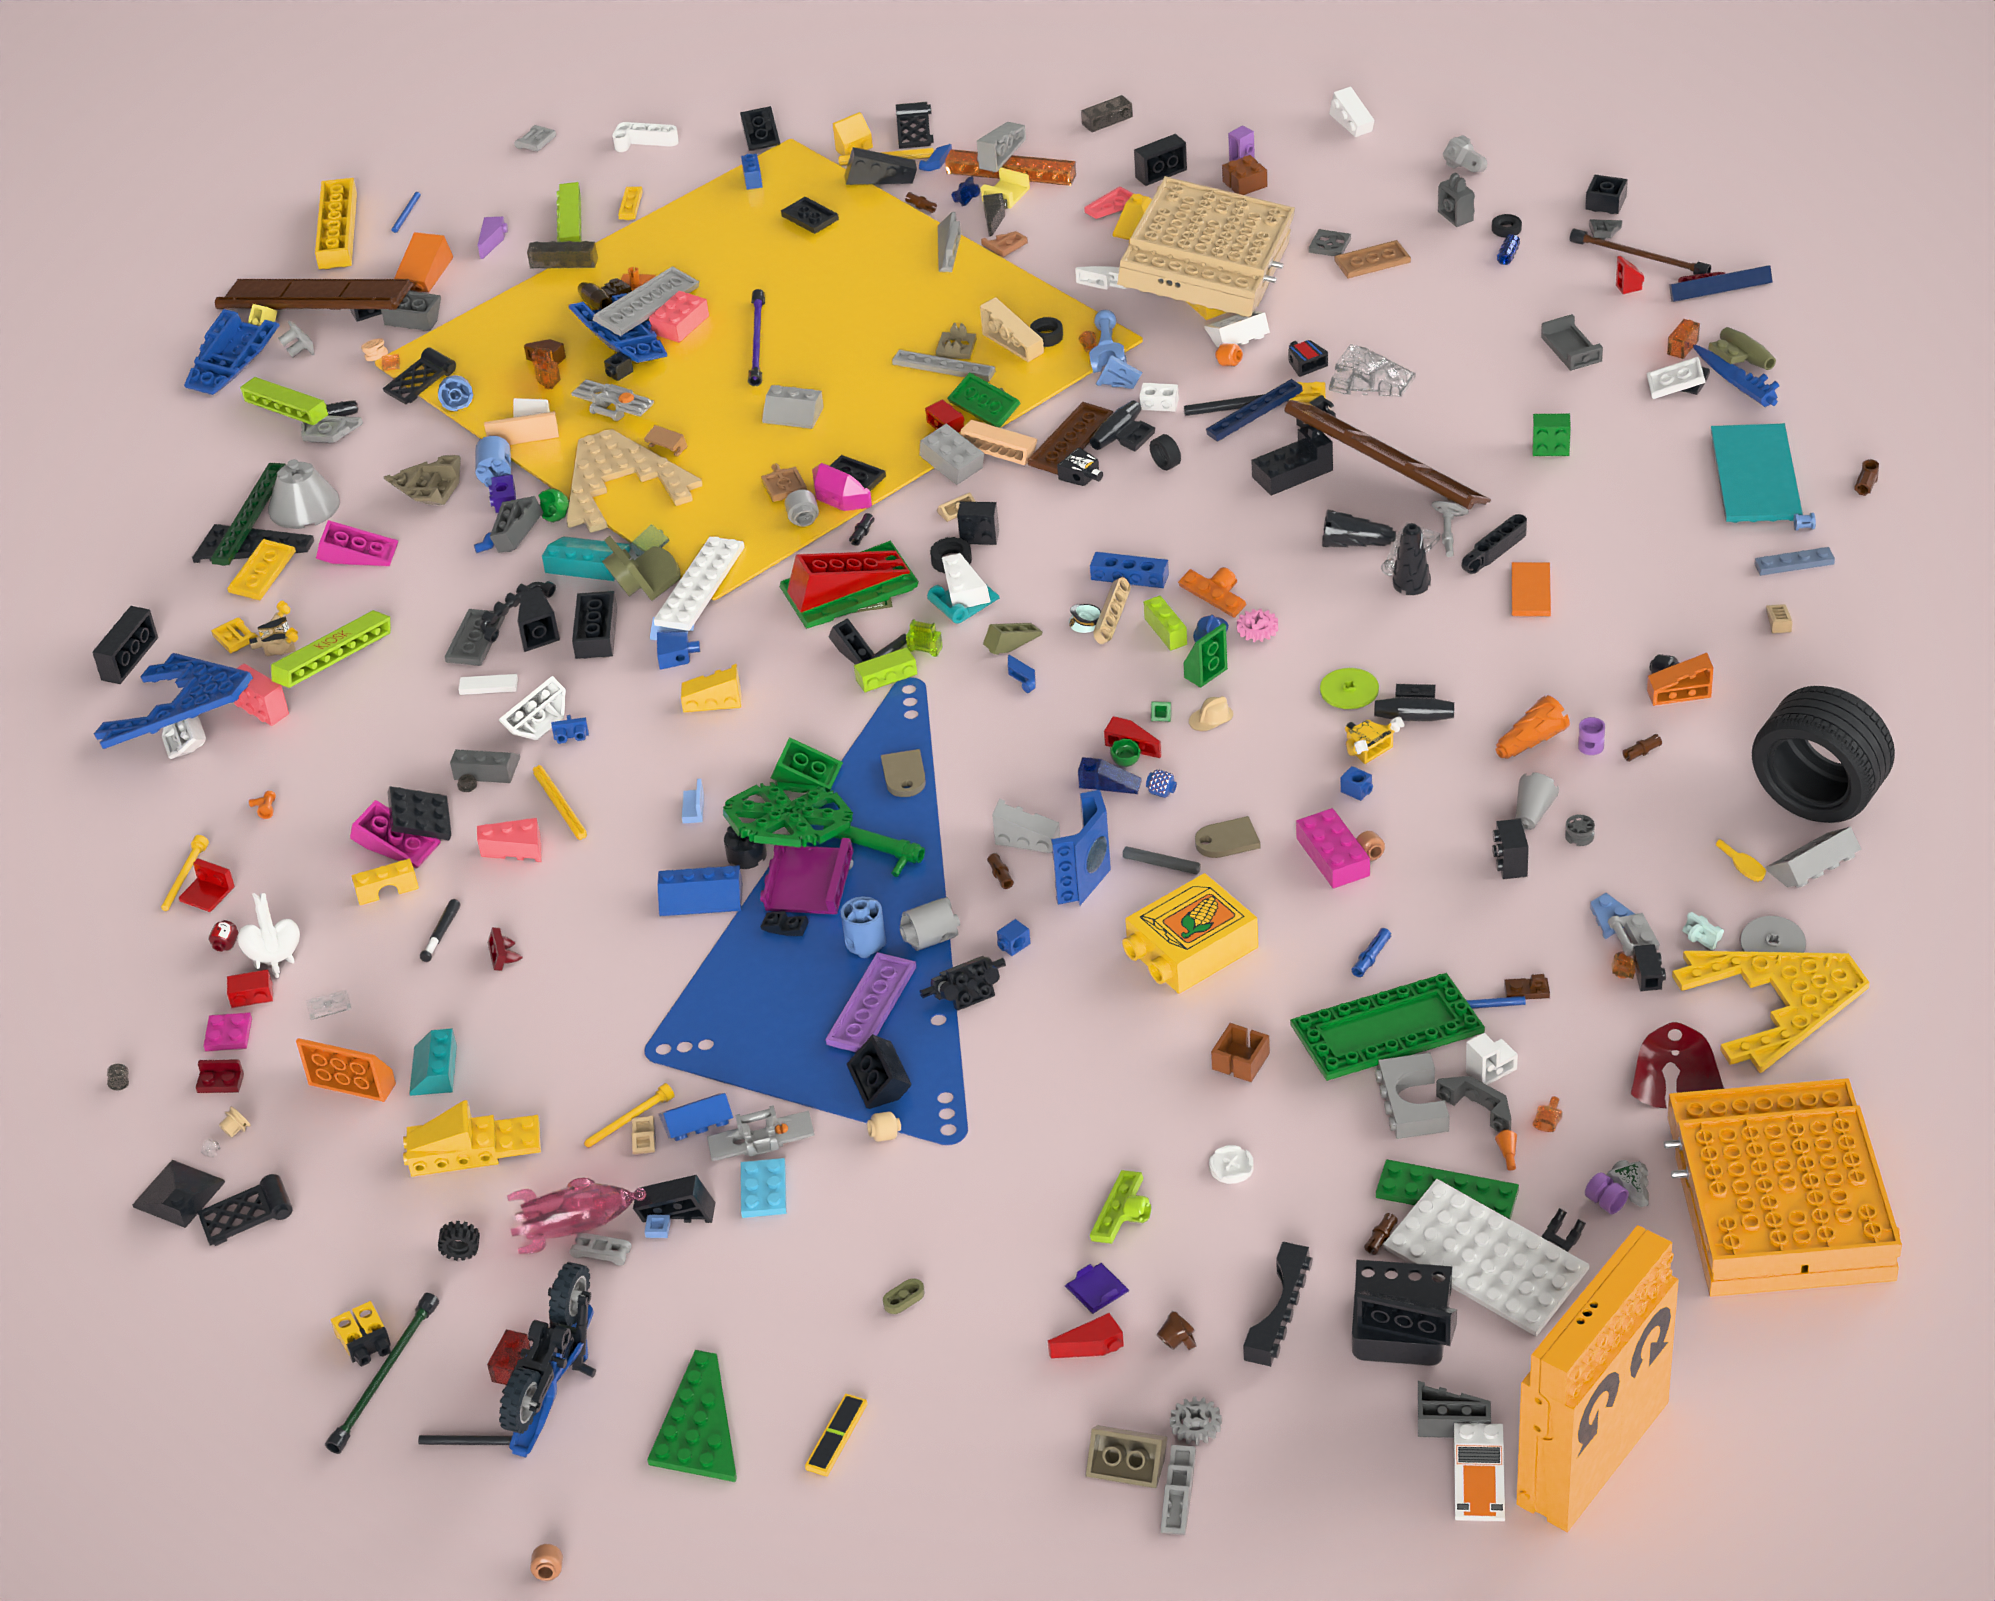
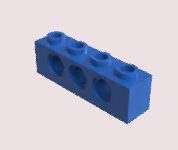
M1095 552L1090 564L1091 580L1113 583V581L1123 577L1127 579L1130 585L1164 588L1169 576L1168 560Z

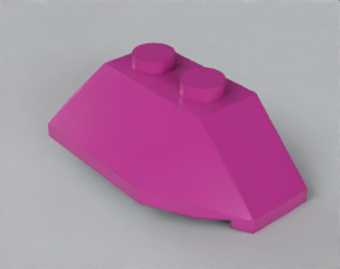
M823 463L812 469L817 500L843 511L870 508L872 506L870 491L867 488L864 489L851 475Z

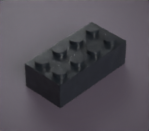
M614 591L577 593L572 637L575 659L613 656L617 618V603Z
M130 606L93 650V657L101 681L121 685L158 639L150 609Z

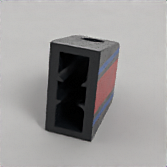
M1306 340L1301 343L1293 341L1290 343L1288 349L1289 363L1299 377L1328 366V351L1313 341Z

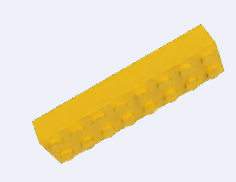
M354 178L321 181L315 255L319 269L352 266L357 202Z

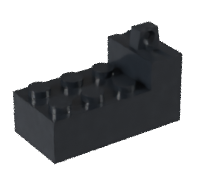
M1310 425L1298 429L1297 442L1251 460L1252 478L1272 496L1333 471V441L1323 432Z

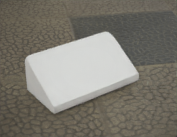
M514 398L513 400L514 417L550 412L548 400Z

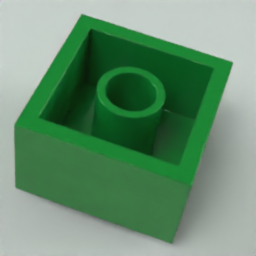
M1570 413L1533 414V456H1570Z

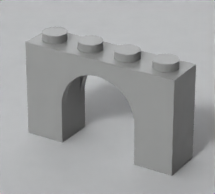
M1431 1053L1379 1060V1069L1375 1070L1377 1083L1381 1082L1380 1095L1381 1098L1386 1100L1384 1101L1386 1115L1390 1114L1389 1126L1391 1131H1395L1396 1138L1401 1139L1449 1132V1113L1445 1100L1415 1104L1403 1100L1398 1095L1409 1087L1435 1083V1067Z

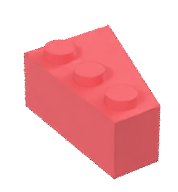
M537 818L477 826V840L481 857L506 859V856L517 857V860L533 858L536 862H542L541 837Z

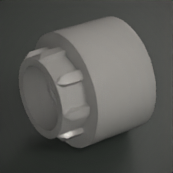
M797 490L790 493L785 499L788 519L793 524L805 527L811 525L817 518L819 509L812 492Z

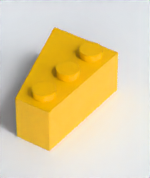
M737 664L731 665V668L724 671L716 670L715 674L706 677L702 675L682 682L681 701L683 712L741 708V687Z

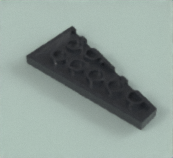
M214 524L193 555V562L200 563L202 559H209L211 562V557L230 526ZM252 528L234 559L249 558L263 539L293 546L296 550L295 553L308 552L314 543L313 535Z

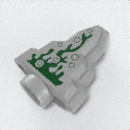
M1627 1160L1617 1162L1606 1175L1613 1179L1614 1183H1618L1628 1190V1198L1631 1202L1639 1207L1648 1206L1649 1192L1646 1189L1648 1185V1170L1645 1164L1640 1161L1629 1163Z

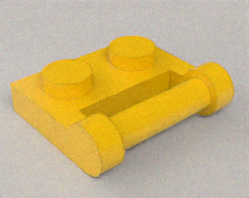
M1297 382L1302 385L1303 392L1290 400L1309 403L1320 395H1323L1326 399L1325 382Z
M235 618L211 630L213 637L230 654L249 645V639L259 637L244 625V621L241 618ZM236 630H240L245 636L242 637Z

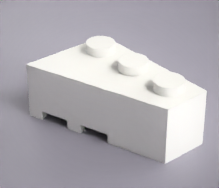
M1348 87L1334 92L1329 114L1354 137L1372 132L1375 120L1354 90Z
M960 553L942 557L953 606L955 604H962L967 608L990 602L987 585Z

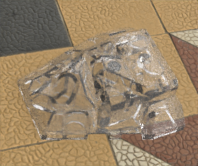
M1350 344L1335 365V373L1331 378L1329 391L1351 395V391H1362V395H1368V391L1378 392L1379 396L1402 397L1415 379L1416 373L1365 347Z

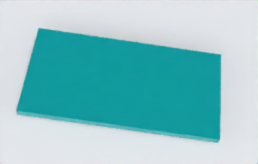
M1785 423L1711 426V437L1726 522L1793 521L1794 514L1803 515Z

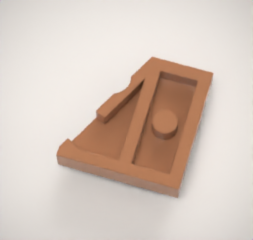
M1017 231L996 235L994 240L981 239V244L1002 257L1028 243L1027 237Z

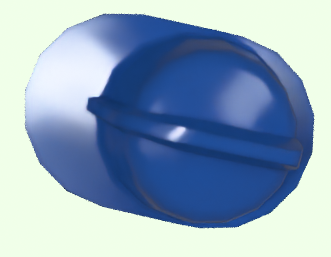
M1212 614L1201 618L1194 631V641H1198L1222 623L1226 624L1227 632L1229 626L1227 621Z

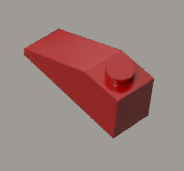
M1115 716L1111 718L1104 730L1105 746L1112 747L1114 741L1131 739L1138 744L1141 751L1140 754L1161 758L1160 740L1131 720Z
M1110 1313L1048 1340L1049 1356L1051 1359L1104 1356L1124 1346L1123 1331Z

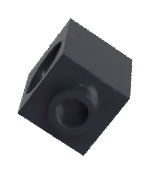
M621 352L614 354L604 361L607 376L616 381L633 372L631 358Z

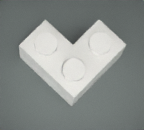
M1483 1033L1467 1041L1466 1073L1469 1076L1488 1085L1517 1070L1518 1054L1504 1040L1500 1039L1493 1042Z

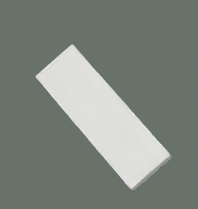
M517 674L460 677L459 694L516 692L518 676Z

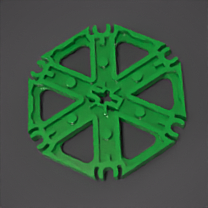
M775 781V783L770 782V786H765L763 783H760V787L756 784L727 799L725 806H723V816L738 836L741 835V838L749 836L750 842L754 841V843L792 847H801V845L806 847L807 842L816 845L817 842L821 844L849 829L853 819V812L837 792L834 793L833 790L826 792V787ZM784 791L806 794L791 801ZM757 795L762 797L765 803H756L746 799L749 796ZM829 803H835L839 810L831 808L818 809ZM738 817L756 820L751 823H743ZM811 825H821L829 827L823 830H814L811 827ZM785 827L791 835L773 834V832Z

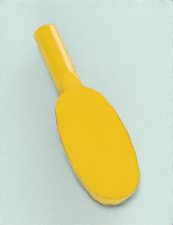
M1721 839L1716 842V846L1733 859L1734 866L1742 875H1745L1748 879L1750 878V880L1753 879L1754 882L1764 879L1766 870L1756 859L1745 853L1736 852Z

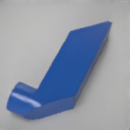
M952 144L937 147L927 161H920L919 170L933 171L940 169L952 153Z
M1008 655V674L1022 683V688L1026 693H1030L1036 688L1035 670L1013 656Z

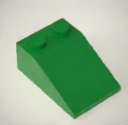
M1224 623L1196 641L1183 663L1184 678L1200 688L1228 669L1226 624Z
M789 737L770 778L777 782L826 787V792H829L843 762Z

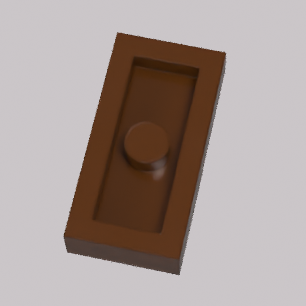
M1532 974L1530 979H1504L1506 997L1525 996L1526 1000L1550 998L1548 978H1545L1544 974Z

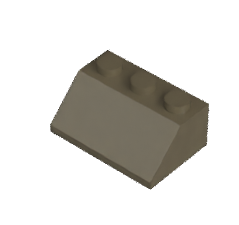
M1100 1425L1093 1427L1091 1430L1086 1477L1157 1488L1165 1461L1167 1436Z

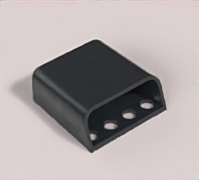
M1356 1259L1352 1323L1353 1355L1363 1361L1428 1366L1439 1364L1443 1357L1444 1345L1358 1327L1357 1296L1363 1290L1376 1291L1381 1294L1400 1296L1405 1299L1449 1307L1452 1290V1266ZM1370 1269L1375 1274L1371 1277H1365L1361 1273L1363 1270ZM1388 1271H1395L1398 1276L1394 1279H1389L1385 1274ZM1411 1273H1419L1422 1277L1414 1281L1409 1279L1408 1276ZM1440 1274L1445 1277V1280L1435 1282L1432 1280V1277Z

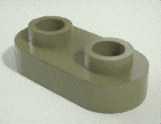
M908 1279L887 1292L883 1297L885 1311L890 1314H898L921 1300L925 1294L924 1284L918 1279Z

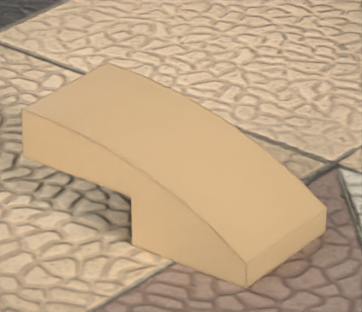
M653 1116L632 1118L633 1155L655 1152V1123Z

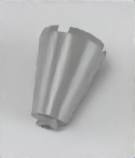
M1532 773L1530 776L1523 774L1519 780L1515 819L1521 818L1524 830L1534 829L1558 796L1559 787L1557 786L1556 788L1553 784L1554 780L1544 774Z

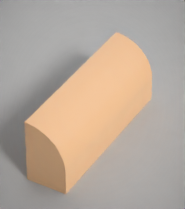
M555 411L484 422L487 437L499 436L505 439L509 445L559 437Z
M974 420L969 421L960 432V435L983 453L1022 465L1028 463V459L1033 455L1037 444L1036 438Z

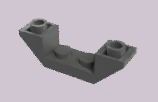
M1472 1076L1440 1078L1436 1081V1096L1442 1101L1445 1100V1102L1455 1106L1466 1096L1471 1101H1475L1491 1111L1490 1126L1498 1132L1503 1130L1511 1131V1114L1506 1095Z

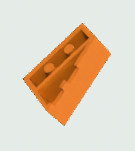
M1706 652L1648 675L1647 692L1653 706L1711 698L1714 667L1708 653Z

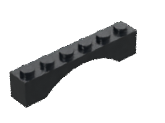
M1282 1242L1276 1258L1277 1275L1283 1287L1282 1295L1277 1306L1269 1316L1249 1329L1243 1345L1244 1361L1271 1367L1274 1358H1278L1280 1341H1284L1286 1337L1287 1322L1291 1323L1293 1318L1292 1308L1294 1305H1298L1299 1289L1304 1288L1306 1282L1305 1273L1310 1271L1313 1258L1309 1257V1247Z

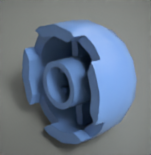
M448 376L439 385V401L443 407L451 411H458V409H463L464 407L467 408L473 398L472 386L462 376Z

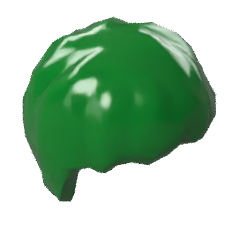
M551 488L542 491L538 495L540 507L543 511L542 518L551 523L565 518L569 508L567 496L557 489Z

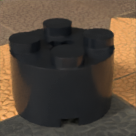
M731 826L727 828L724 836V845L729 864L732 863L735 866H740V869H751L758 866V862L762 859L763 861L766 859L767 851L765 844L754 843V841L750 842L749 836L741 838V835L738 836Z

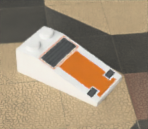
M1454 1423L1455 1520L1505 1521L1503 1424Z

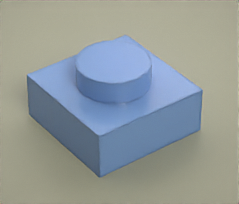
M648 1215L645 1237L668 1238L671 1223L670 1215Z

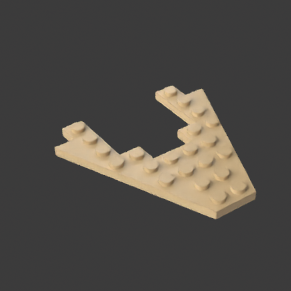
M613 429L578 439L567 515L568 528L585 523L590 533L607 528V522L592 498L607 493L604 482L632 473H636L641 482L658 477L675 506L693 501L689 490L702 487V480Z

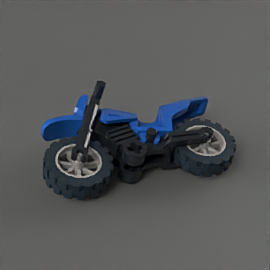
M567 1262V1264L562 1266V1270H559L558 1277L555 1278L552 1288L549 1287L548 1296L551 1297L549 1300V1326L548 1323L534 1320L531 1323L528 1339L533 1344L530 1350L522 1348L520 1352L522 1359L518 1360L506 1387L502 1390L504 1396L500 1399L502 1406L499 1410V1414H501L499 1422L501 1423V1428L513 1432L509 1448L514 1455L526 1458L531 1452L556 1398L557 1382L571 1365L572 1370L580 1371L592 1378L596 1374V1369L584 1363L588 1359L587 1329L594 1314V1310L589 1304L591 1300V1292H588L590 1288V1270L585 1265Z

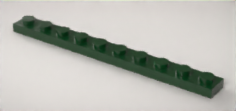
M269 463L211 557L212 564L221 566L231 564L270 499L276 482L277 472L286 463Z

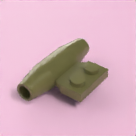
M1729 327L1721 331V340L1709 343L1708 349L1729 364L1740 363L1746 360L1750 364L1766 370L1772 369L1776 364L1774 356L1763 345L1745 333Z

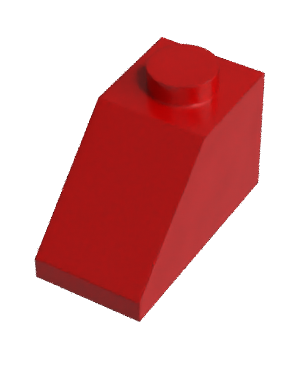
M1617 256V288L1622 294L1642 290L1644 282L1643 273L1622 256Z

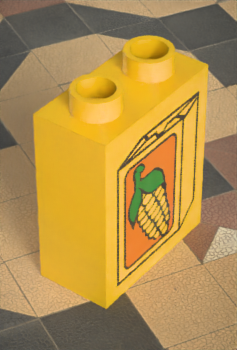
M1206 873L1125 918L1126 938L1122 940V945L1128 957L1133 961L1140 959L1148 966L1151 976L1157 983L1163 984L1166 982L1178 994L1258 948L1257 917Z

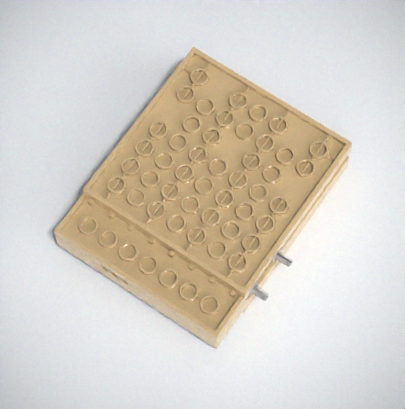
M1165 176L1160 186L1157 187V192L1130 238V244L1120 261L1117 284L1125 288L1138 289L1141 292H1150L1158 296L1170 297L1174 300H1183L1191 304L1203 305L1210 309L1223 310L1226 313L1231 312L1243 317H1251L1256 306H1259L1269 283H1276L1277 278L1273 277L1276 268H1283V263H1280V260L1289 244L1291 233L1289 228L1294 217L1295 207Z

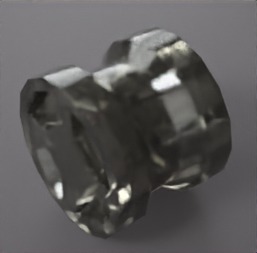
M113 1064L107 1069V1085L110 1089L119 1091L127 1088L129 1085V1070L125 1065Z

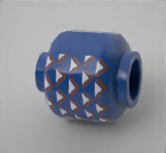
M1156 769L1154 772L1149 773L1146 787L1150 794L1166 798L1170 793L1175 792L1177 782L1174 781L1172 773Z

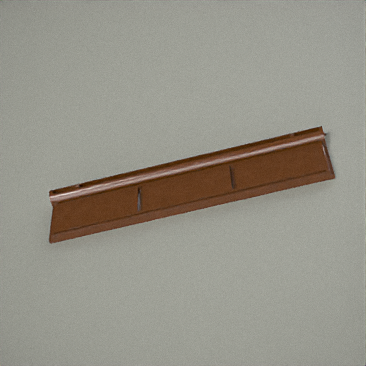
M237 279L225 297H216L215 307L216 309L252 308V305L256 304L273 310H396L413 286V283L409 279Z
M1290 400L1285 406V413L1303 421L1304 424L1320 430L1468 510L1475 503L1486 505L1487 502L1490 503L1491 501L1490 498L1310 403Z

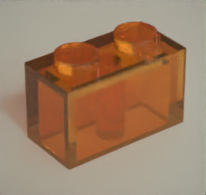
M1683 319L1668 337L1667 355L1684 359L1699 341L1700 323Z

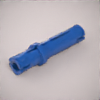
M1381 928L1367 949L1361 952L1358 957L1359 960L1351 969L1353 975L1361 978L1366 970L1373 966L1376 956L1392 937L1388 929Z

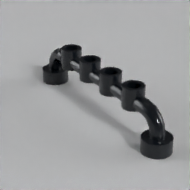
M550 581L546 583L532 582L527 586L521 583L517 587L516 595L511 592L508 593L505 597V604L498 601L494 605L493 613L487 610L482 615L483 621L480 624V630L484 634V639L490 643L496 641L499 636V630L493 626L488 628V626L494 625L501 615H507L510 608L519 605L521 592L540 587L545 596L551 597L556 590V585Z

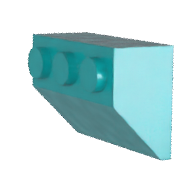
M453 1028L431 1030L414 1046L410 1096L453 1092L457 1051Z

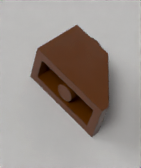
M551 339L524 345L526 360L553 369L566 358L564 344Z

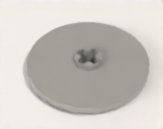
M1763 916L1754 919L1745 926L1741 934V948L1743 952H1805L1806 939L1803 931L1794 922L1783 917Z

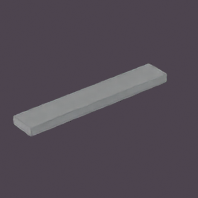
M898 350L892 359L893 365L959 377H966L970 372L987 382L991 380L996 372L994 366Z

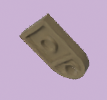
M920 749L881 755L886 787L891 794L898 797H911L924 789L926 779Z
M1249 816L1204 826L1195 835L1197 851L1210 858H1220L1261 848L1260 840Z

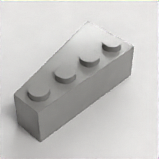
M1006 122L978 139L977 161L979 162V169L997 172L1026 140L1025 125Z

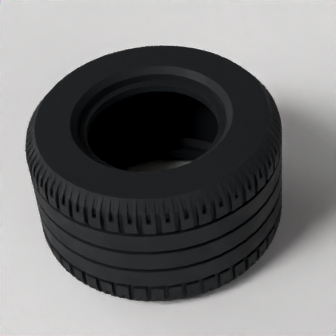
M1807 686L1787 695L1759 730L1752 746V763L1761 785L1772 799L1799 817L1824 823L1846 821L1862 812L1890 774L1895 759L1892 736L1879 714L1859 697L1847 691L1828 686ZM1809 741L1817 743L1830 751L1841 763L1831 761L1822 756L1812 747Z

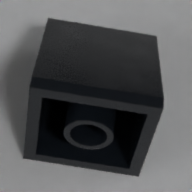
M540 587L521 592L517 622L524 652L559 641L554 610Z

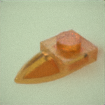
M1623 951L1616 953L1611 964L1612 974L1622 979H1633L1635 974L1633 959L1630 956H1626Z

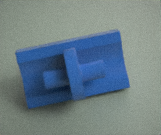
M567 715V720L551 722L554 740H557L558 744L566 743L568 738L582 741L585 740L586 736H589L586 717L572 719L571 715Z

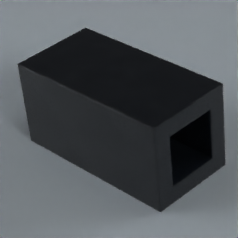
M1655 944L1633 946L1632 961L1640 991L1662 990V982L1666 980L1665 968H1661V953H1657Z

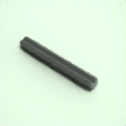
M1128 846L1123 850V858L1192 874H1198L1201 868V864L1195 861Z

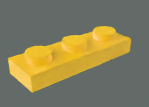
M642 186L625 188L618 213L619 219L632 220L636 218L643 193Z

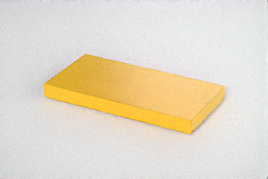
M263 539L228 586V592L261 600L296 552L295 547Z

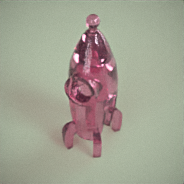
M590 1178L574 1179L568 1183L566 1188L539 1197L531 1189L515 1191L507 1195L508 1201L524 1200V1203L520 1205L523 1211L515 1213L516 1221L526 1219V1221L522 1222L523 1226L511 1228L512 1236L525 1234L528 1240H532L531 1244L518 1248L519 1254L538 1253L545 1248L546 1239L576 1235L606 1225L623 1213L633 1200H644L646 1198V1191L643 1188H638L634 1192H630L622 1187L595 1183Z

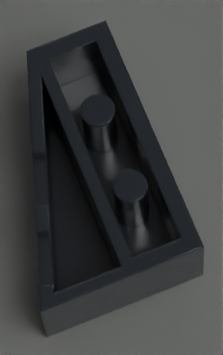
M692 1175L637 1188L633 1210L642 1222L647 1221L648 1215H670V1219H684V1223H691L692 1219H705V1223H712L716 1202L698 1176Z

